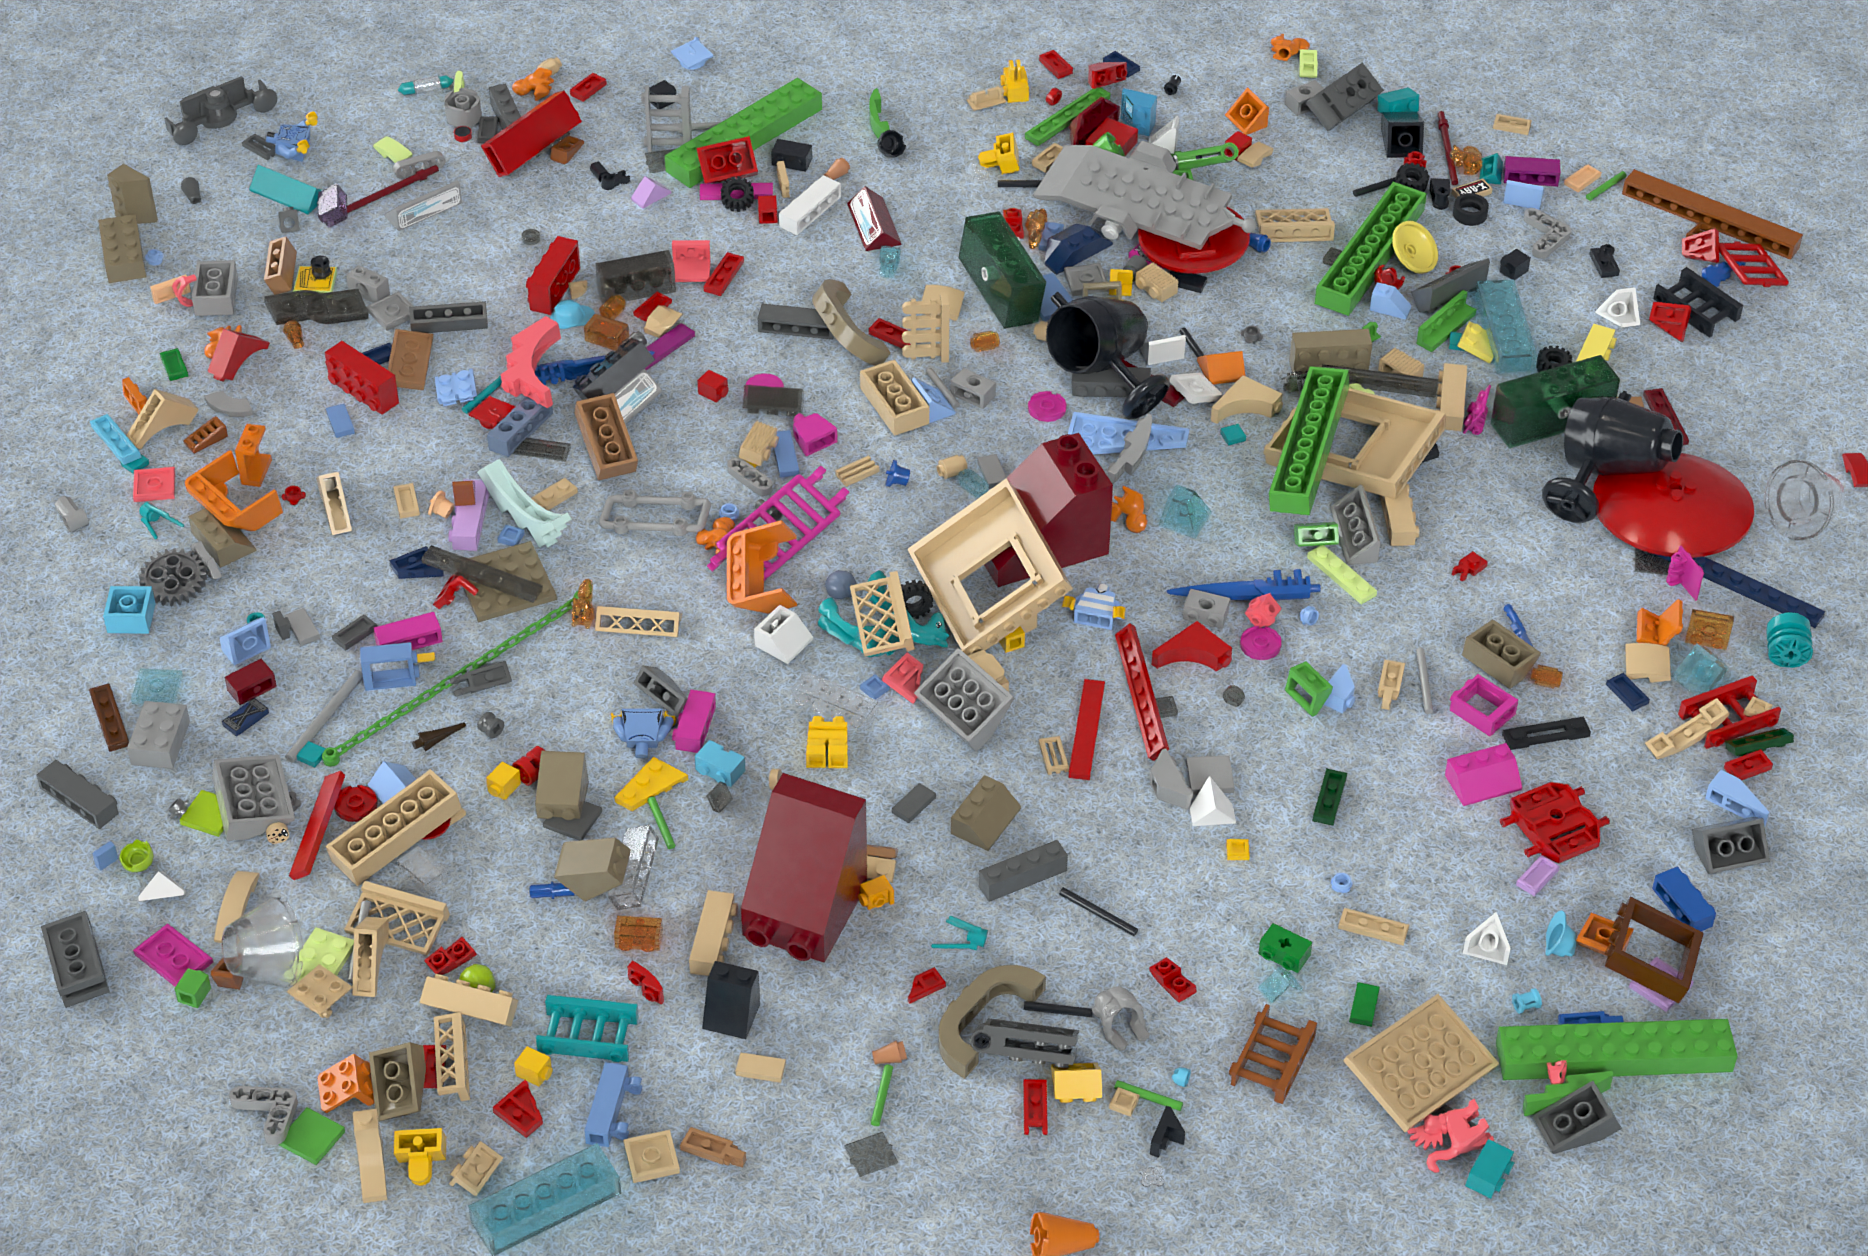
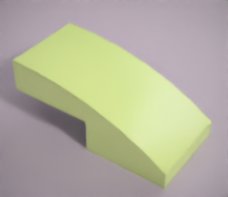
M1300 49L1299 77L1317 78V50Z
M388 136L373 145L384 158L389 157L394 163L413 156L406 147Z

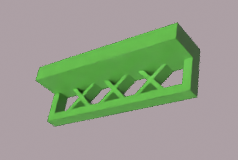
M1462 290L1419 327L1417 345L1433 352L1450 337L1451 332L1459 330L1476 315L1477 309L1466 304L1468 292Z

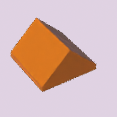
M1248 87L1225 114L1246 135L1268 126L1269 107Z
M1242 351L1197 357V362L1204 376L1213 385L1237 382L1243 375L1246 376Z
M1591 912L1577 937L1578 945L1605 955L1607 947L1611 944L1608 940L1613 930H1615L1612 928L1615 921ZM1628 927V931L1622 948V951L1624 952L1627 949V946L1634 931V929Z

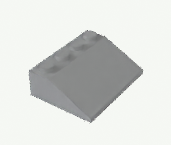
M959 648L914 692L925 707L975 752L992 737L1015 699L1013 695Z
M279 755L214 759L212 780L227 841L250 839L265 833L267 827L273 823L288 824L295 821Z

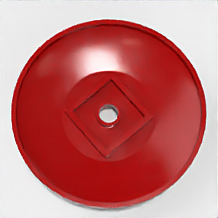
M1226 207L1235 215V217L1243 219L1242 216L1238 214L1236 211L1229 207ZM1233 224L1208 237L1201 250L1142 229L1138 230V241L1143 253L1155 264L1176 272L1198 274L1217 271L1238 261L1249 246L1250 233L1244 232L1242 227Z

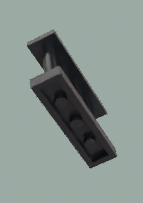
M1688 267L1681 270L1679 282L1669 289L1664 288L1660 284L1656 285L1653 297L1656 302L1689 305L1688 303L1697 298L1704 300L1706 303L1696 309L1690 306L1692 309L1688 323L1709 338L1713 336L1715 324L1722 319L1729 317L1736 322L1741 318L1743 305ZM1683 288L1692 292L1682 299L1674 295ZM1712 307L1720 311L1710 319L1702 314Z

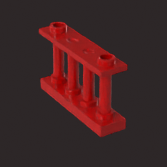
M1751 675L1682 700L1678 715L1682 720L1690 717L1694 718L1700 714V708L1716 698L1723 705H1730L1742 720L1732 723L1727 717L1722 722L1724 727L1708 732L1704 747L1708 749L1714 746L1718 747L1727 740L1744 736L1765 727H1773L1778 723L1781 708L1776 707L1752 717L1743 715L1745 709L1737 700L1747 698L1750 701L1753 696L1758 698L1754 694L1757 680Z

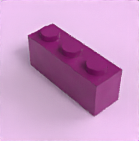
M1505 156L1503 168L1504 183L1510 180L1538 186H1559L1561 175L1560 159Z

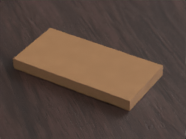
M395 329L388 370L395 374L397 387L424 390L434 334Z

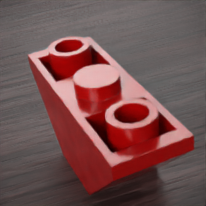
M1099 62L1089 65V85L1091 88L1096 89L1126 80L1127 63Z

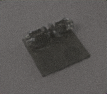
M1302 371L1287 373V377L1281 378V380H1286V383L1283 384L1284 391H1288V393L1302 391V380L1305 383L1308 371H1305L1306 374H1303Z

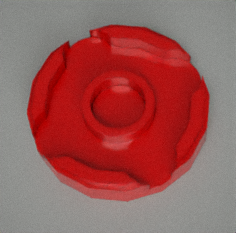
M357 785V787L348 786L340 790L334 809L336 815L348 822H359L377 809L378 801L375 792L371 788L364 785Z

